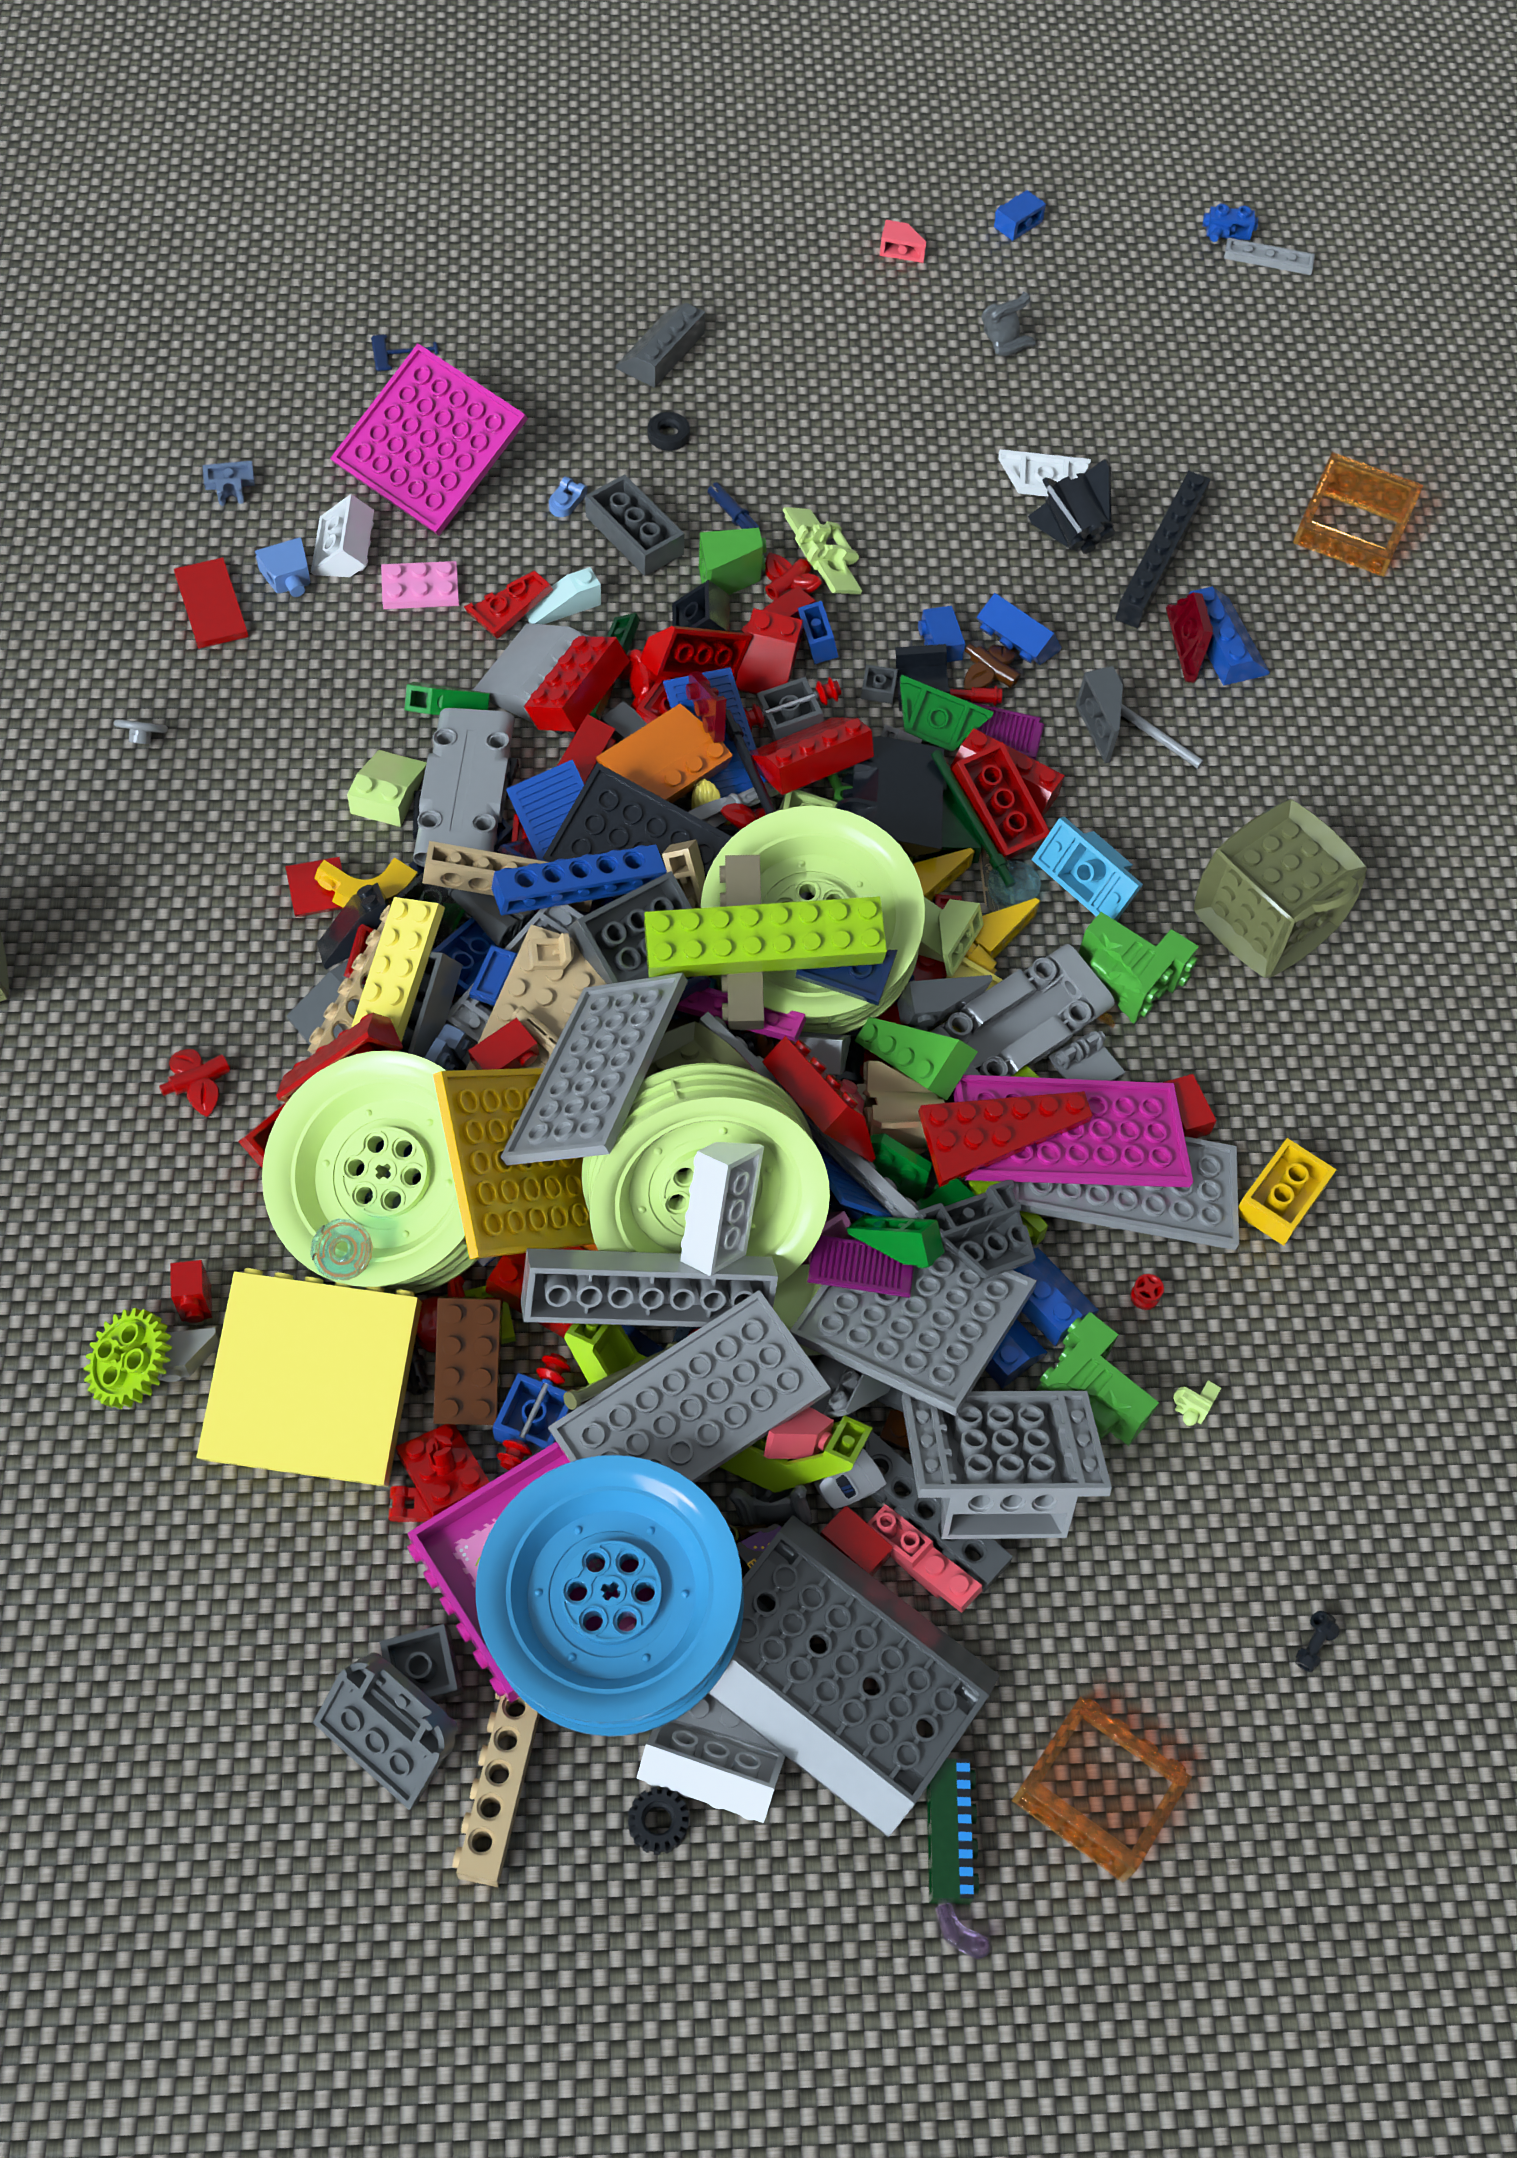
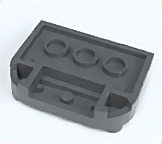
M376 1652L358 1659L339 1673L313 1721L322 1732L409 1810L418 1804L441 1762L452 1752L455 1735L458 1732V1725L454 1719L448 1717L440 1706Z

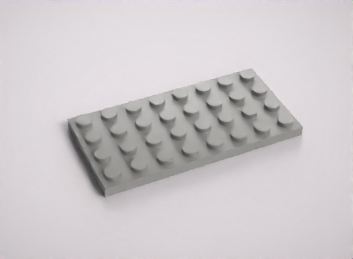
M683 973L586 987L583 989L501 1155L506 1166L611 1153L688 981Z
M1185 1137L1194 1181L1190 1187L1014 1182L1015 1187L1013 1191L1016 1202H1020V1211L1235 1250L1239 1245L1237 1146Z
M758 1290L562 1417L548 1428L570 1462L594 1456H632L662 1464L695 1483L768 1435L769 1430L786 1423L831 1393V1388L764 1295Z

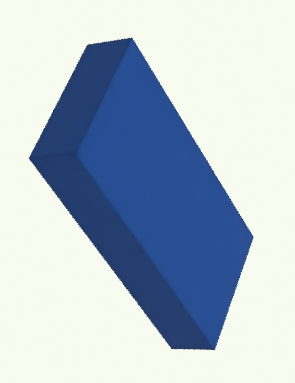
M491 945L469 992L470 998L495 1006L518 953Z

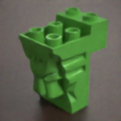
M1100 912L1085 930L1078 954L1110 991L1113 998L1118 1001L1117 1006L1129 1017L1130 1022L1135 1024L1140 1016L1145 1018L1154 1005L1152 1001L1155 998L1161 999L1166 990L1173 994L1179 985L1184 987L1192 975L1190 971L1198 961L1195 955L1199 946L1172 929L1157 946H1154L1106 914Z
M1089 1312L1083 1320L1078 1317L1068 1329L1069 1334L1062 1342L1065 1348L1058 1359L1060 1362L1055 1369L1050 1366L1040 1378L1041 1383L1035 1391H1087L1099 1439H1102L1111 1432L1117 1439L1122 1440L1129 1446L1148 1424L1159 1402L1106 1360L1119 1334Z

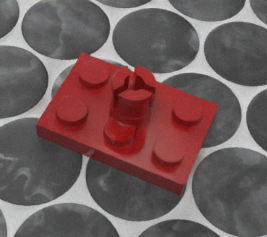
M444 1424L395 1447L399 1459L433 1517L490 1483L455 1424Z

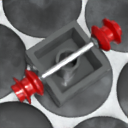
M802 677L757 693L759 706L753 704L752 710L746 711L744 709L751 732L752 726L758 725L762 729L765 722L773 741H776L823 722V712L817 701H820L825 706H827L828 700L832 698L838 702L841 689L837 680L832 681L831 677H828V683L824 685L817 681L816 691H812L806 677Z

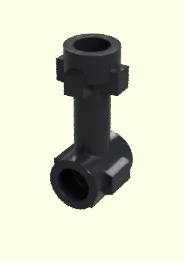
M1317 1611L1311 1616L1310 1624L1315 1631L1306 1649L1301 1648L1295 1656L1297 1658L1295 1664L1307 1672L1312 1673L1314 1668L1320 1664L1321 1659L1317 1655L1324 1641L1334 1640L1339 1635L1340 1628L1335 1623L1336 1619L1330 1613Z

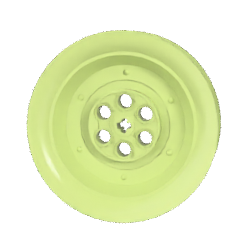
M802 806L779 810L753 821L735 834L721 849L708 871L702 891L701 908L720 907V893H726V883H720V866H725V855H760L761 904L880 896L886 951L897 950V955L879 1005L795 978L797 970L763 972L764 1008L788 1014L790 1011L805 1014L806 1022L802 1029L804 1032L839 1035L861 1028L869 1017L877 1018L882 1015L898 999L912 976L918 958L925 922V903L920 879L915 867L901 846L887 832L869 820L848 811L824 806ZM809 892L814 897L810 900H805L800 895ZM711 975L712 978L717 980L718 990L722 991V975Z
M372 1051L356 1054L333 1063L308 1079L292 1095L276 1119L269 1135L263 1160L262 1184L266 1209L270 1221L285 1247L298 1261L320 1276L335 1282L354 1286L353 1288L365 1290L366 1287L384 1288V1293L394 1294L396 1290H407L419 1294L450 1282L478 1260L469 1258L433 1074L446 1071L439 1065L413 1054L396 1051ZM384 1140L383 1149L376 1153V1145ZM412 1144L411 1154L404 1157L405 1148ZM364 1163L365 1169L363 1173L357 1176L356 1170L358 1166ZM388 1170L391 1172L389 1178L385 1175ZM420 1172V1181L418 1182V1184L413 1185V1176L416 1173ZM373 1191L372 1200L365 1204L366 1194ZM401 1195V1204L394 1209L393 1200ZM340 1223H351L360 1227L366 1233L370 1243V1254L367 1263L357 1274L347 1278H337L326 1273L321 1267L317 1256L318 1244L323 1234L332 1226ZM340 1226L331 1230L330 1232L333 1236L326 1245V1258L321 1259L322 1263L330 1272L337 1275H347L356 1271L357 1269L354 1265L361 1257V1243L366 1242L364 1236L359 1230L350 1226ZM329 1233L325 1236V1238L322 1241L320 1248L321 1257H324V1245L327 1239L330 1237ZM342 1235L352 1237L358 1245V1254L355 1260L345 1266L334 1263L329 1255L332 1241ZM342 1238L335 1242L332 1247V1254L335 1260L345 1263L353 1258L355 1246L351 1240ZM367 1243L363 1244L364 1252L361 1261L357 1265L358 1268L363 1264L366 1258Z
M695 1063L681 1065L645 1078L611 1153L583 1157V1194L590 1215L594 1242L598 1251L681 1254V1241L686 1227L685 1215L690 1201L689 1188L693 1181L695 1168L693 1162L697 1151L714 1142L760 1144L764 1146L745 1256L772 1257L778 1273L777 1285L782 1283L797 1270L815 1247L824 1228L829 1209L830 1191L827 1170L800 1108L781 1087L771 1080L748 1069L728 1064ZM681 1168H688L684 1172H678ZM673 1195H680L677 1198H671Z

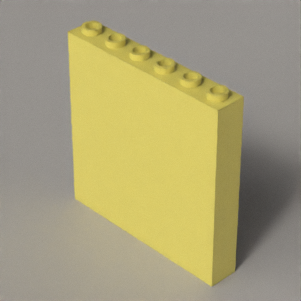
M245 1268L244 1273L234 1272L196 1458L210 1462L389 1487L422 1302L418 1297H414V1292L407 1290H396V1294L384 1293V1288L366 1287L365 1290L339 1282H335V1286L323 1284V1279L305 1277V1281L293 1280V1275L276 1272L274 1277L262 1276L263 1271Z

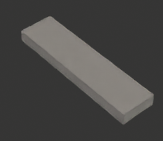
M1233 238L1227 239L1224 259L1307 275L1312 273L1315 254Z

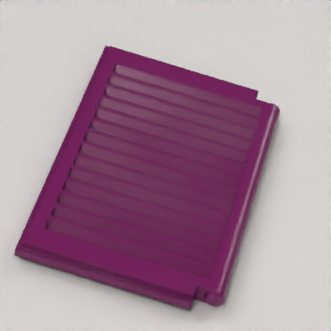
M973 703L994 712L993 716L977 730L1036 760L1044 726L1040 722L1041 717Z
M820 1235L812 1250L807 1282L910 1298L914 1265L902 1264L862 1241Z

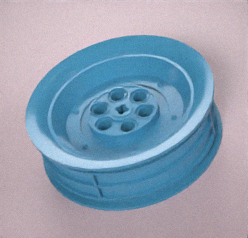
M606 1455L579 1459L548 1471L520 1491L506 1506L491 1529L482 1550L476 1578V1608L482 1636L490 1654L511 1687L532 1709L548 1720L576 1732L598 1736H627L661 1727L679 1718L697 1705L713 1689L726 1671L739 1641L743 1623L744 1591L740 1559L734 1537L717 1506L697 1485L680 1473L647 1459L632 1456ZM594 1559L605 1561L604 1568L599 1572L588 1570L589 1563ZM628 1559L638 1561V1568L633 1572L627 1573L621 1569L622 1564ZM582 1587L587 1590V1595L583 1600L573 1601L570 1599V1594L575 1588ZM643 1588H650L655 1592L654 1597L648 1602H641L637 1599L638 1592ZM617 1589L619 1597H611L608 1601L605 1594L606 1591L613 1592ZM591 1617H600L603 1620L602 1626L596 1631H589L585 1628L587 1620ZM632 1617L636 1619L637 1624L635 1628L631 1631L620 1630L619 1623L623 1618Z

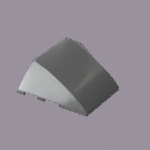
M1005 1180L991 1185L985 1193L944 1207L942 1203L919 1210L915 1214L919 1219L937 1220L942 1241L963 1264L984 1279L1034 1262L1036 1259L1027 1226L1022 1223L1019 1212L1021 1205L1020 1202H1016L1013 1180Z

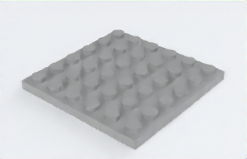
M942 1241L945 1253L934 1261L932 1266L918 1268L914 1265L910 1298L822 1285L790 1329V1333L797 1343L956 1416L1033 1293L1037 1280L1014 1270L984 1279L963 1264Z

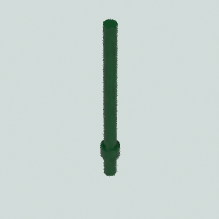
M940 750L934 751L931 756L987 852L991 867L995 872L999 873L1007 888L1012 887L1016 884V881L1007 867L1008 862L1006 858L998 852Z

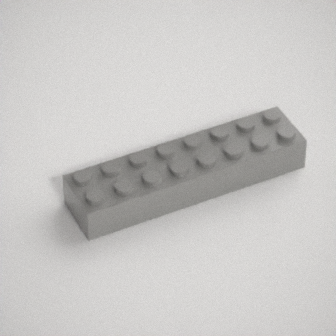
M527 1248L521 1294L523 1321L703 1327L758 1290L761 1291L773 1308L778 1273L772 1257L743 1256L709 1276L681 1262V1254Z

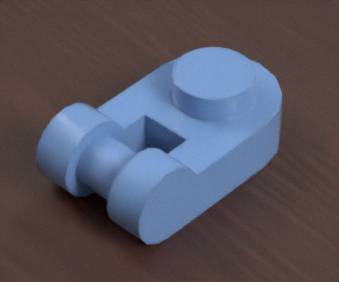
M564 476L560 486L549 499V511L551 514L557 517L569 516L584 499L588 486L582 483L576 484L573 482V479Z

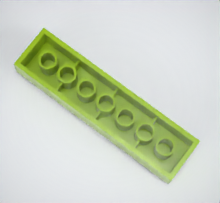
M880 896L649 911L644 913L649 978L683 973L685 977L883 964L887 952Z

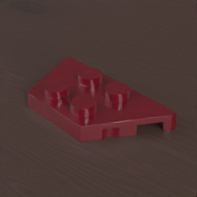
M1195 592L1187 595L1186 598L1177 600L1176 605L1169 604L1166 606L1185 682L1194 683L1197 679L1213 634V627L1210 623L1203 594Z

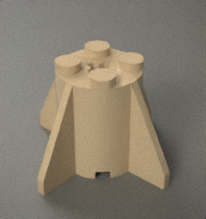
M867 1061L866 1090L862 1094L866 1095L863 1116L869 1136L885 1133L918 1155L929 1150L918 1110L921 1105L945 1103L944 1099H938L935 1093L880 1061Z

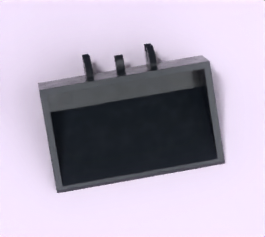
M885 736L872 737L874 757L837 772L843 774L852 773L845 775L842 778V782L853 785V788L843 790V799L836 804L835 808L854 813L879 826L901 846L908 857L939 852L942 849L944 777L931 754L936 750H940L944 756V748Z

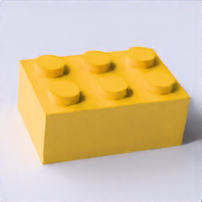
M1286 1138L1243 1197L1238 1206V1216L1284 1246L1324 1191L1337 1169Z

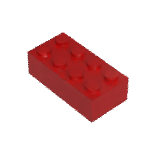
M578 636L572 641V645L559 658L558 663L545 676L544 681L531 694L530 699L524 705L538 730L577 732L586 715L593 711L630 662L617 637Z
M1003 742L956 762L951 769L998 852L1003 854L1006 860L1031 850L1044 842L1050 830Z

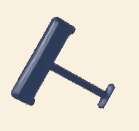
M373 335L371 337L377 371L392 370V366L389 365L388 355L411 353L414 348L387 350L385 342L388 338L387 335ZM434 342L432 347H424L429 351H434L435 355L439 354L437 342Z

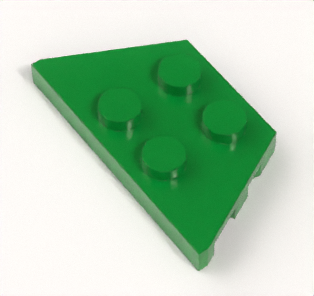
M904 675L900 677L904 731L947 751L953 752L964 742L973 728L978 729L994 714L990 710Z
M885 1133L870 1136L875 1154V1159L872 1162L876 1168L875 1170L883 1178H889L896 1185L897 1191L900 1194L910 1198L915 1203L919 1199L924 1198L932 1163Z

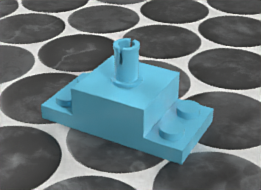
M1066 817L1058 819L1031 859L1096 917L1102 912L1113 920L1118 921L1143 885L1128 872L1133 866L1132 863L1094 831L1083 833Z

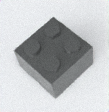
M445 1624L380 1641L382 1657L434 1702L464 1694L451 1630Z

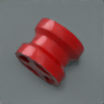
M1153 1274L1139 1276L1130 1293L1131 1301L1137 1308L1142 1310L1155 1308L1164 1292L1163 1282Z

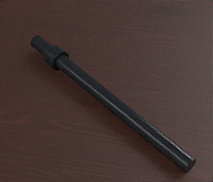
M726 709L725 732L729 740L736 747L766 815L776 812L745 744L741 726L735 722L731 711Z

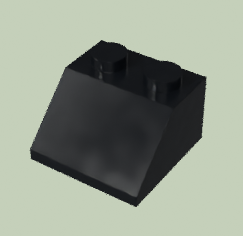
M707 580L672 603V626L730 631L729 594L710 580Z

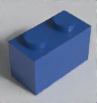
M1026 190L997 208L994 228L1013 241L1043 222L1046 203Z
M819 601L799 607L800 619L803 620V630L814 664L839 657L823 602Z
M945 606L924 609L922 619L918 621L919 634L924 636L925 639L924 645L946 644L947 662L962 660L965 641L953 607Z

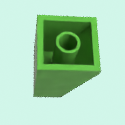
M748 528L700 532L698 568L701 584L710 580L731 595L759 582L761 570H765V558L762 553L767 551L766 539L761 538L760 529Z

